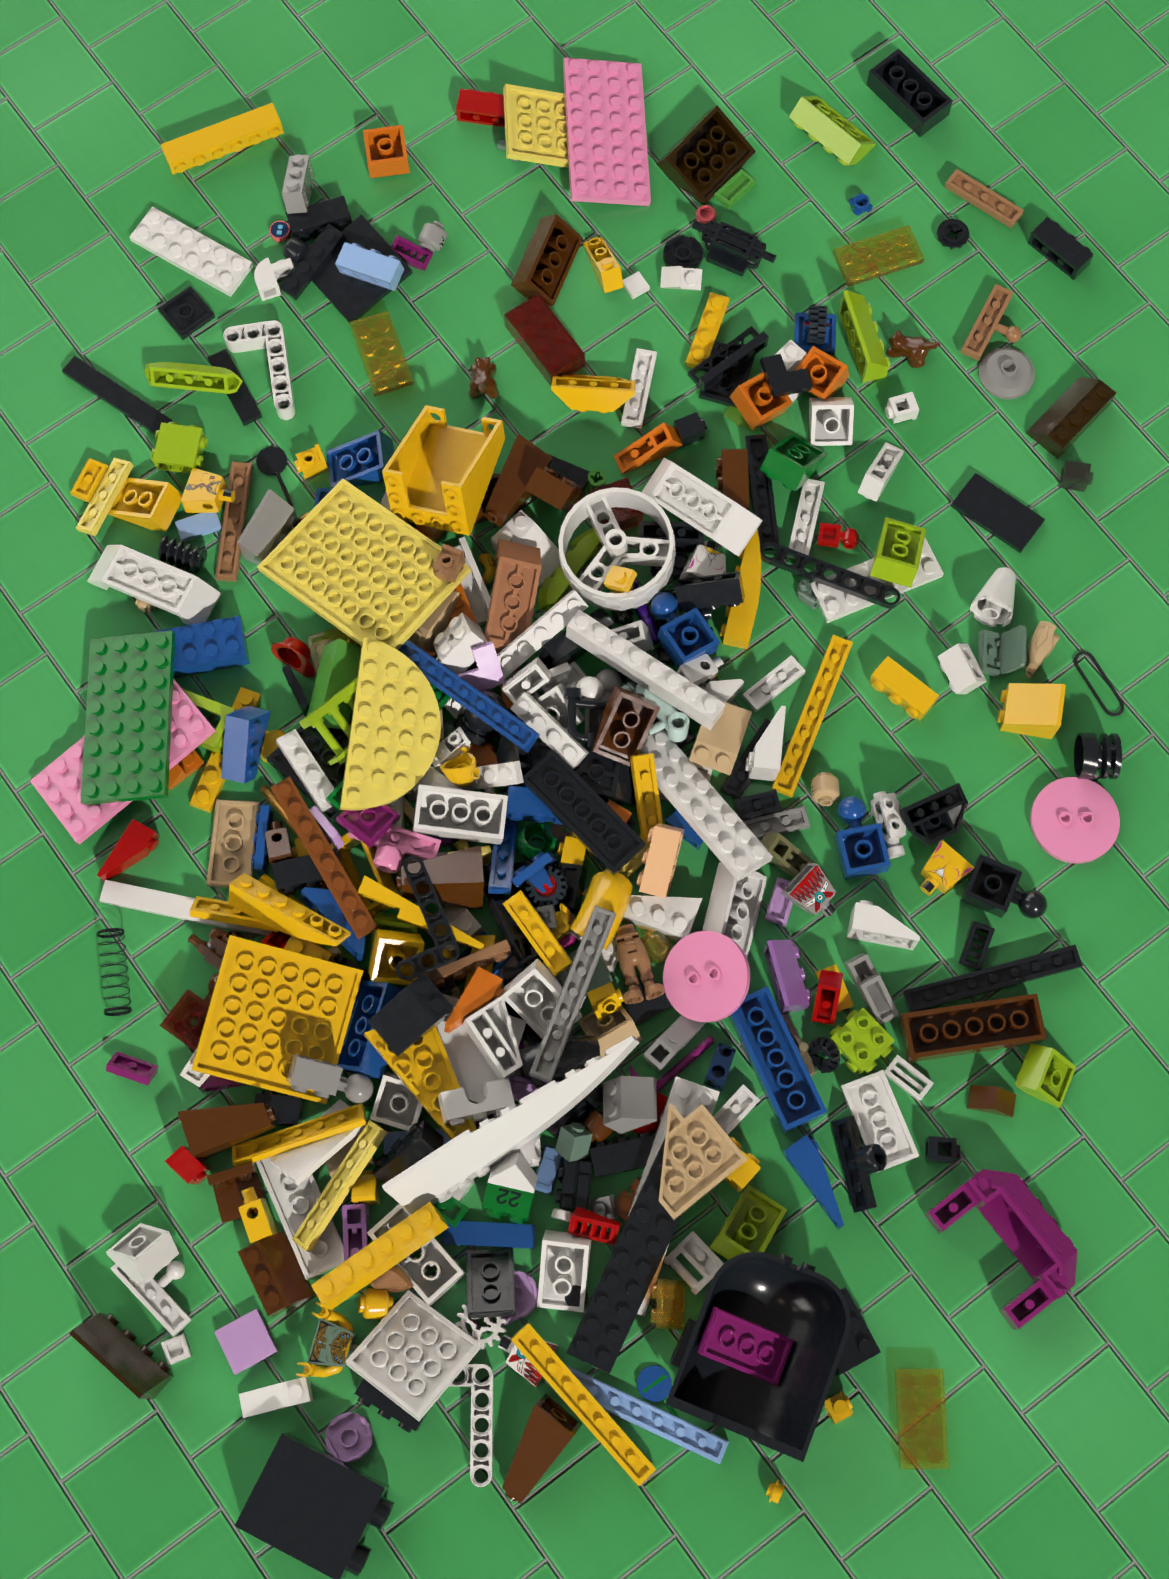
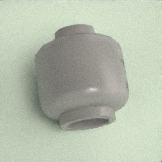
M438 221L425 223L418 236V241L421 243L420 247L432 253L441 251L448 236L444 230L445 226Z

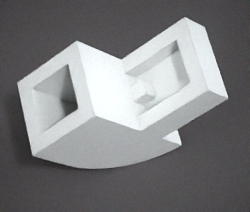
M266 258L257 265L254 279L262 301L281 295L277 281L285 279L294 268L290 258L278 260L273 264L270 263L269 258Z

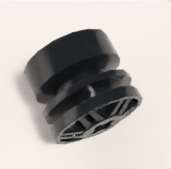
M1094 733L1077 734L1073 756L1076 777L1078 779H1093L1097 772L1101 779H1106L1107 776L1109 779H1117L1119 777L1122 764V745L1117 733H1111L1109 736L1106 733H1102L1098 740Z

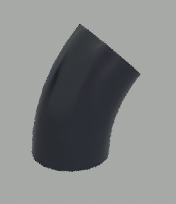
M569 1035L552 1081L555 1080L556 1083L563 1081L567 1072L572 1069L574 1071L577 1069L582 1070L585 1068L586 1061L600 1056L598 1039L591 1035ZM542 1041L519 1050L523 1067L537 1089L548 1084L529 1076Z

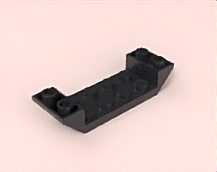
M536 741L531 747L533 767L552 751L544 742ZM586 749L589 753L573 770L600 797L615 799L616 804L637 807L631 767ZM523 783L506 786L526 787Z

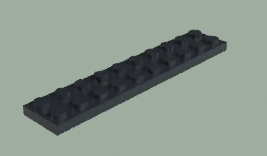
M665 1137L566 1352L609 1374L681 1218L680 1215L673 1220L659 1202Z

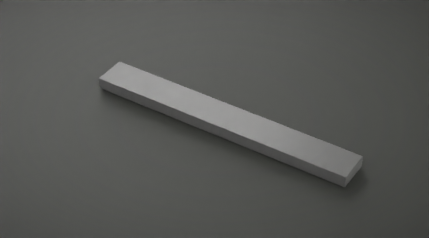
M595 905L529 1076L547 1083L552 1082L617 913Z

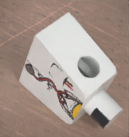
M704 654L680 665L677 673L699 687L702 685L706 687L710 681L715 680L718 671L724 668V663L720 657L711 660L708 654Z

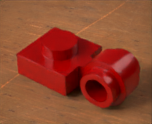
M820 522L817 545L838 548L839 541H841L844 548L854 549L858 545L859 534L857 530L852 528L841 532V525Z

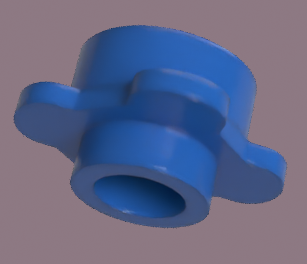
M858 194L849 201L855 215H861L865 211L870 212L873 207L872 204H869L870 199L865 194Z

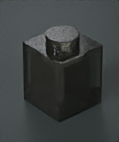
M1066 460L1061 469L1059 488L1084 492L1087 485H1091L1093 480V472H1090L1091 464Z

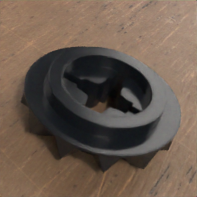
M957 219L943 221L936 233L938 241L943 244V247L948 246L951 250L956 247L960 249L969 239L967 225ZM949 233L957 234L956 239L953 236H949Z
M818 1037L808 1044L809 1050L807 1052L816 1070L821 1071V1074L836 1070L840 1063V1052L837 1045L831 1039ZM822 1052L823 1055L829 1058L823 1059L818 1053Z

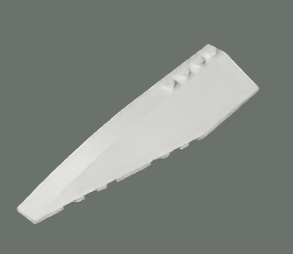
M634 1036L619 1042L604 1052L605 1056L603 1058L597 1056L586 1061L584 1069H577L575 1071L572 1069L565 1074L566 1077L563 1081L556 1083L553 1080L520 1099L519 1103L521 1105L517 1107L516 1105H511L501 1110L500 1117L497 1119L492 1118L488 1120L487 1118L479 1123L480 1127L476 1131L470 1132L468 1129L383 1184V1189L410 1213H414L429 1201L433 1205L438 1201L440 1203L445 1202L452 1197V1192L457 1189H465L475 1177H483L491 1171L490 1167L534 1139L570 1111L597 1087L640 1042Z

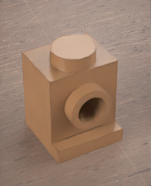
M443 544L442 550L432 568L438 579L454 583L466 561L462 550Z

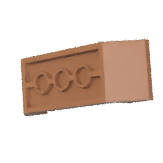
M498 539L495 561L498 562L484 633L487 642H493L496 654L501 652L531 626L542 567L540 548Z

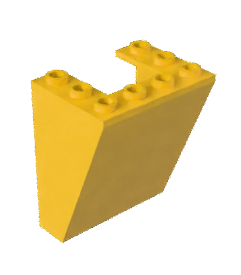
M425 405L382 470L391 512L405 522L470 536L505 441L503 420L483 417L481 419L483 432L447 425L445 409ZM431 413H436L441 420L434 419ZM489 424L494 425L493 430L489 428Z

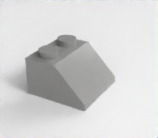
M619 1076L603 1083V1125L623 1134L657 1121L656 1078Z

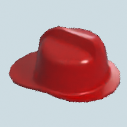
M287 637L282 643L272 645L271 651L280 662L290 665L291 668L305 677H314L315 669L309 661L311 652L307 644L297 638Z

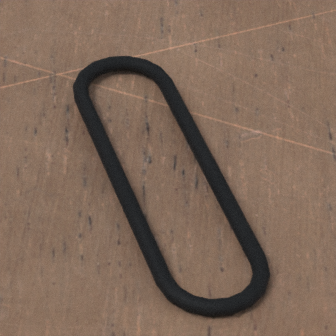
M1086 651L1077 653L1074 657L1075 667L1103 710L1110 716L1120 715L1124 710V703L1094 656ZM1080 655H1088L1120 702L1121 709L1119 712L1111 713L1107 710L1077 663Z

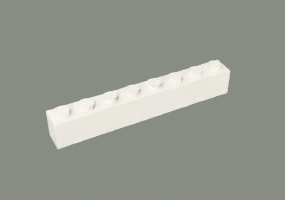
M581 610L575 614L567 625V638L710 731L722 716L725 703Z

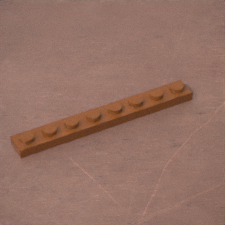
M289 776L271 786L272 792L357 939L359 940L378 929L291 777Z

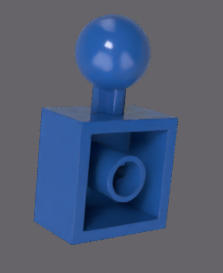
M661 592L652 599L651 611L657 618L667 620L668 622L660 627L657 639L676 667L679 668L680 665L704 654L710 656L715 653L720 641L697 607L679 616L677 614L678 602L675 596L668 592Z
M855 796L844 798L838 805L840 819L849 825V829L837 831L834 837L844 880L888 872L891 866L881 823L862 826L861 821L865 817L866 807L864 802ZM862 849V852H866V854L862 855L858 850Z

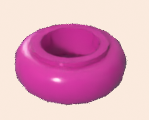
M568 934L559 943L565 950L573 947L577 943V938Z

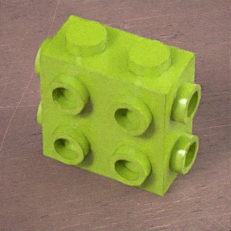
M161 422L160 430H157L155 435L156 447L151 452V461H153L156 469L190 474L192 468H202L204 461L202 453L208 444V437L205 436L203 429L197 425L184 426L176 422Z
M864 1008L859 1012L854 1009L846 1017L848 1022L843 1027L838 1024L829 1033L832 1036L830 1039L837 1045L840 1055L847 1061L845 1062L846 1066L853 1073L857 1071L860 1075L863 1071H866L868 1074L877 1065L875 1060L880 1055L885 1058L893 1050L891 1045L895 1040Z

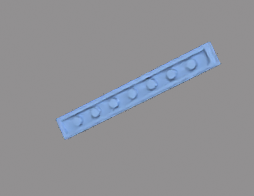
M567 1366L605 1411L718 1464L721 1463L729 1441Z

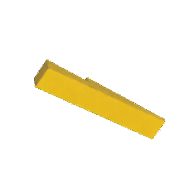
M364 875L358 890L359 895L400 910L397 916L398 920L429 931L419 906ZM426 911L427 915L434 916L433 914ZM442 924L437 925L434 929V934L444 937L447 934V927ZM450 925L456 942L478 951L483 950V943Z

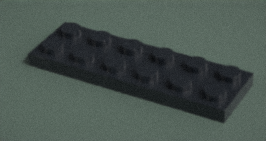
M554 750L523 776V784L613 876L646 846V843Z

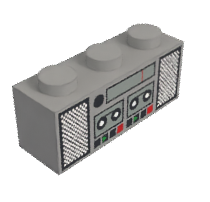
M297 154L289 156L282 190L287 214L308 211L315 175L309 155Z

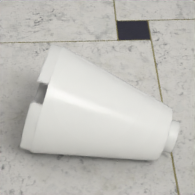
M1010 568L996 569L972 601L970 612L973 611L974 618L980 623L990 627H996V624H1003L1002 627L1011 622L1014 608L1016 575Z

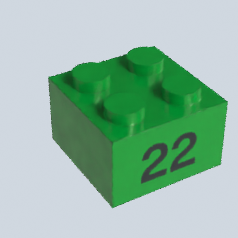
M487 1183L482 1208L489 1217L500 1219L502 1215L509 1217V1222L523 1225V1221L529 1222L536 1194L535 1191L530 1193Z

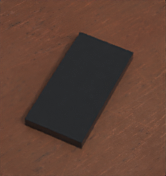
M977 473L972 476L951 504L952 508L1019 553L1023 551L1045 521L1043 517Z

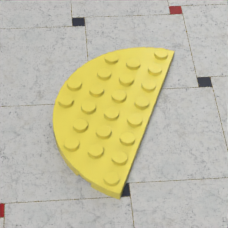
M366 637L362 641L340 810H366L387 805L407 794L418 784L430 768L440 740L441 719L439 706L434 691L423 672L414 662L397 649Z

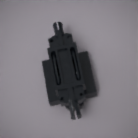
M696 220L693 222L692 229L702 232V241H704L706 249L709 250L706 261L743 277L747 268H758L762 259L772 263L776 260L777 255L766 251V243L758 240L757 236L722 221L719 224L710 220L706 225Z

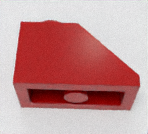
M821 969L812 1021L834 1025L843 973Z
M184 1145L165 1160L167 1165L183 1180L192 1185L195 1183L199 1184L208 1176L206 1173L210 1170V1167L204 1160L193 1157L190 1148Z

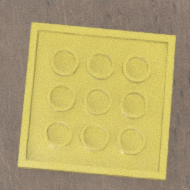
M505 84L503 96L506 158L569 168L565 94Z

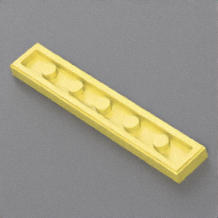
M368 1121L293 1236L292 1240L305 1251L310 1253L388 1133L375 1122Z

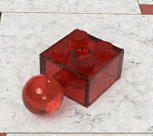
M218 973L210 978L208 982L209 993L204 1000L187 989L160 1024L165 1031L193 1051L196 1050L199 1044ZM198 1020L197 1025L193 1026L191 1024V1021Z

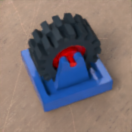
M815 305L809 306L808 313H795L794 343L807 354L814 346L828 355H835L836 315L827 314V306Z
M541 852L532 859L534 863L530 866L525 867L524 865L515 871V877L511 880L516 887H525L527 885L526 891L529 893L528 896L535 904L540 906L557 905L567 895V878L558 868L551 867L558 861L553 853Z

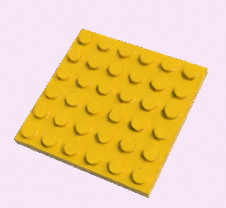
M229 935L191 1070L327 1104L328 1098L316 1096L313 1093L314 1090L307 1089L306 1093L293 1090L286 1080L294 1054L338 1064L363 970Z

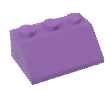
M792 940L767 941L764 954L781 1015L807 1009L812 998L809 988L805 989L803 983L806 977L803 967L798 965L797 959L800 956L797 945L793 946Z

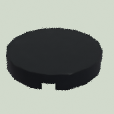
M678 235L666 242L663 250V261L666 267L682 266V268L697 269L703 261V248L695 238Z

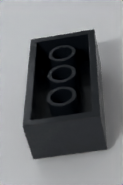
M897 49L869 70L866 85L919 137L949 115L953 100L900 49Z

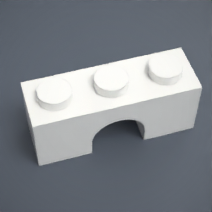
M509 1078L485 1083L483 1086L485 1098L483 1102L478 1104L472 1103L466 1098L464 1088L440 1092L438 1101L443 1123L457 1126L465 1123L464 1120L473 1118L474 1121L486 1119L489 1114L496 1113V1116H500L501 1110L515 1105Z

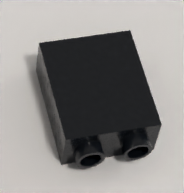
M282 1433L235 1527L332 1579H343L347 1571L358 1577L372 1550L362 1544V1541L370 1525L379 1530L383 1528L395 1502L384 1497L389 1488L385 1483L334 1458L332 1455L290 1433Z

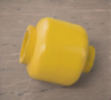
M368 1287L363 1293L359 1294L358 1312L362 1313L365 1319L382 1320L388 1311L393 1308V1297H389L386 1289Z

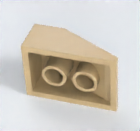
M722 701L726 704L722 716L711 731L703 725L700 726L689 761L731 775L752 711Z

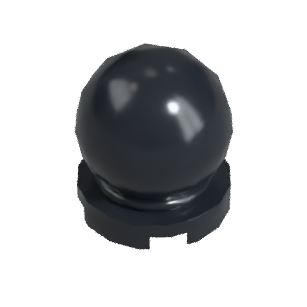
M489 690L480 691L507 710L505 702L497 693ZM464 708V714L458 715L454 722L455 730L461 727L473 744L485 746L486 743H490L492 745L496 738V730Z

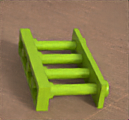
M358 677L299 721L303 729L309 726L316 727L336 754V756L328 761L330 765L336 762L342 764L346 761L348 746L345 749L341 748L323 723L324 719L322 717L327 713L329 716L332 715L349 738L351 726L339 711L340 707L338 705L341 702L348 703L353 710L354 692L356 691Z

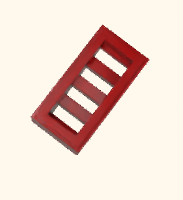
M577 1207L571 1216L567 1233L615 1245L621 1223ZM598 1226H602L601 1231L597 1230ZM607 1228H611L610 1235L606 1234Z

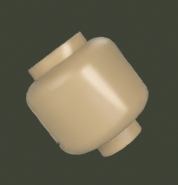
M829 772L817 774L811 781L812 799L821 806H830L840 797L838 778Z

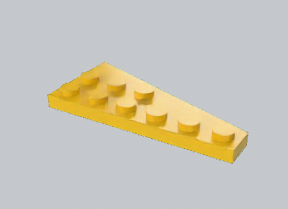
M434 1027L399 1057L392 1052L374 1029L364 1033L368 1041L450 1140L468 1129L470 1132L477 1130L472 1118L464 1120L465 1123L457 1126L443 1123L438 1096L440 1092L459 1089L460 1086L437 1027Z

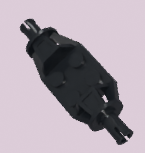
M491 863L490 865H484L483 875L488 885L484 887L483 895L487 897L489 908L504 939H507L512 954L518 961L517 967L526 966L527 968L536 959L544 962L537 952L535 954L531 953V943L503 905L511 897L505 898L503 894L488 893ZM512 884L511 895H515L520 890L523 891L533 907L536 908L535 903L528 896L529 893Z

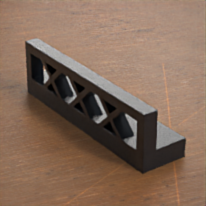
M751 326L690 370L688 376L704 393L767 347L769 337L764 331L758 334ZM751 334L754 338L747 344H744V338ZM740 348L736 352L728 356L729 349ZM715 359L723 360L715 367H712V362ZM699 371H707L700 378L695 375Z

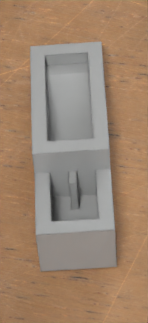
M862 952L843 962L860 996L874 1019L880 1025L899 1016L881 976L877 974L868 954Z

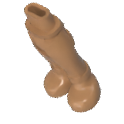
M633 924L620 926L617 930L618 937L616 941L619 965L625 979V985L628 988V991L623 995L624 1002L626 1004H636L644 1000L638 985L639 981L634 966L638 968L646 1000L663 995L665 988L660 983H654L655 978L652 974L649 955L639 937V933L635 932Z

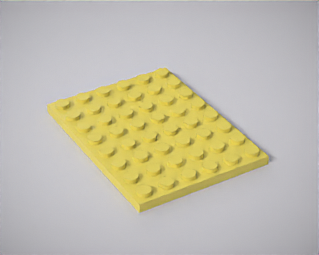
M343 478L257 566L262 574L361 646L363 638L366 637L383 642L397 650L471 572L470 567L464 564L454 583L438 579L432 567L442 550L441 546Z

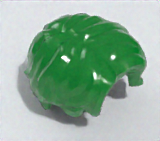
M534 823L525 826L516 836V846L522 856L527 860H532L541 852L552 853L555 850L557 838L547 835L542 823Z

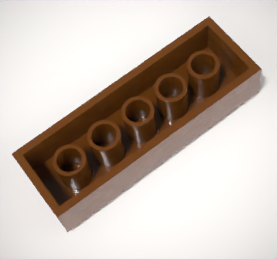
M1037 993L902 1013L898 1018L908 1063L1030 1045L1031 1043L1037 1044L1046 1039Z

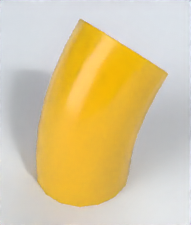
M609 871L599 872L594 875L584 902L570 929L583 937L595 905L617 913L603 948L607 950L621 924L630 901L632 884L629 879L619 873L613 876Z

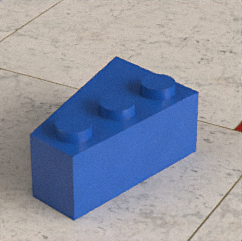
M508 786L503 795L508 796L505 821H532L536 823L546 821L563 825L527 787Z

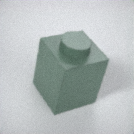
M580 1123L561 1126L555 1151L569 1162L587 1159L593 1134Z

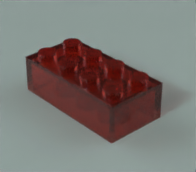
M539 294L504 314L505 327L550 386L553 376L572 375L585 366V353Z

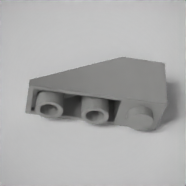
M681 1015L643 1054V1059L660 1074L705 1023L693 1021Z

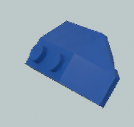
M303 888L300 899L310 910L351 932V935L341 944L359 964L363 959L365 936L359 940L357 939L330 890Z

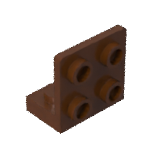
M252 1162L207 1176L209 1185L214 1189L223 1223L241 1218L238 1207L245 1205L240 1193L241 1191L254 1187L257 1198H265L257 1166ZM254 1208L252 1214L258 1213V1209Z

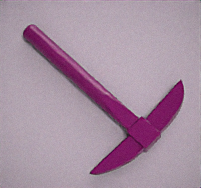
M711 1036L705 1038L656 1081V1093L714 1044V1039ZM629 1066L630 1076L639 1077L634 1069Z

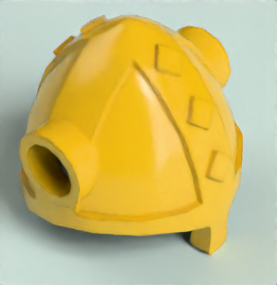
M463 746L461 748L462 754L440 765V769L445 777L455 786H461L462 788L469 786L474 779H478L480 776V770L476 767V758L468 752L467 747Z

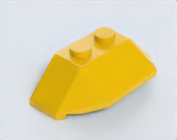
M553 376L551 390L571 410L607 413L614 412L635 395L636 381L607 376Z

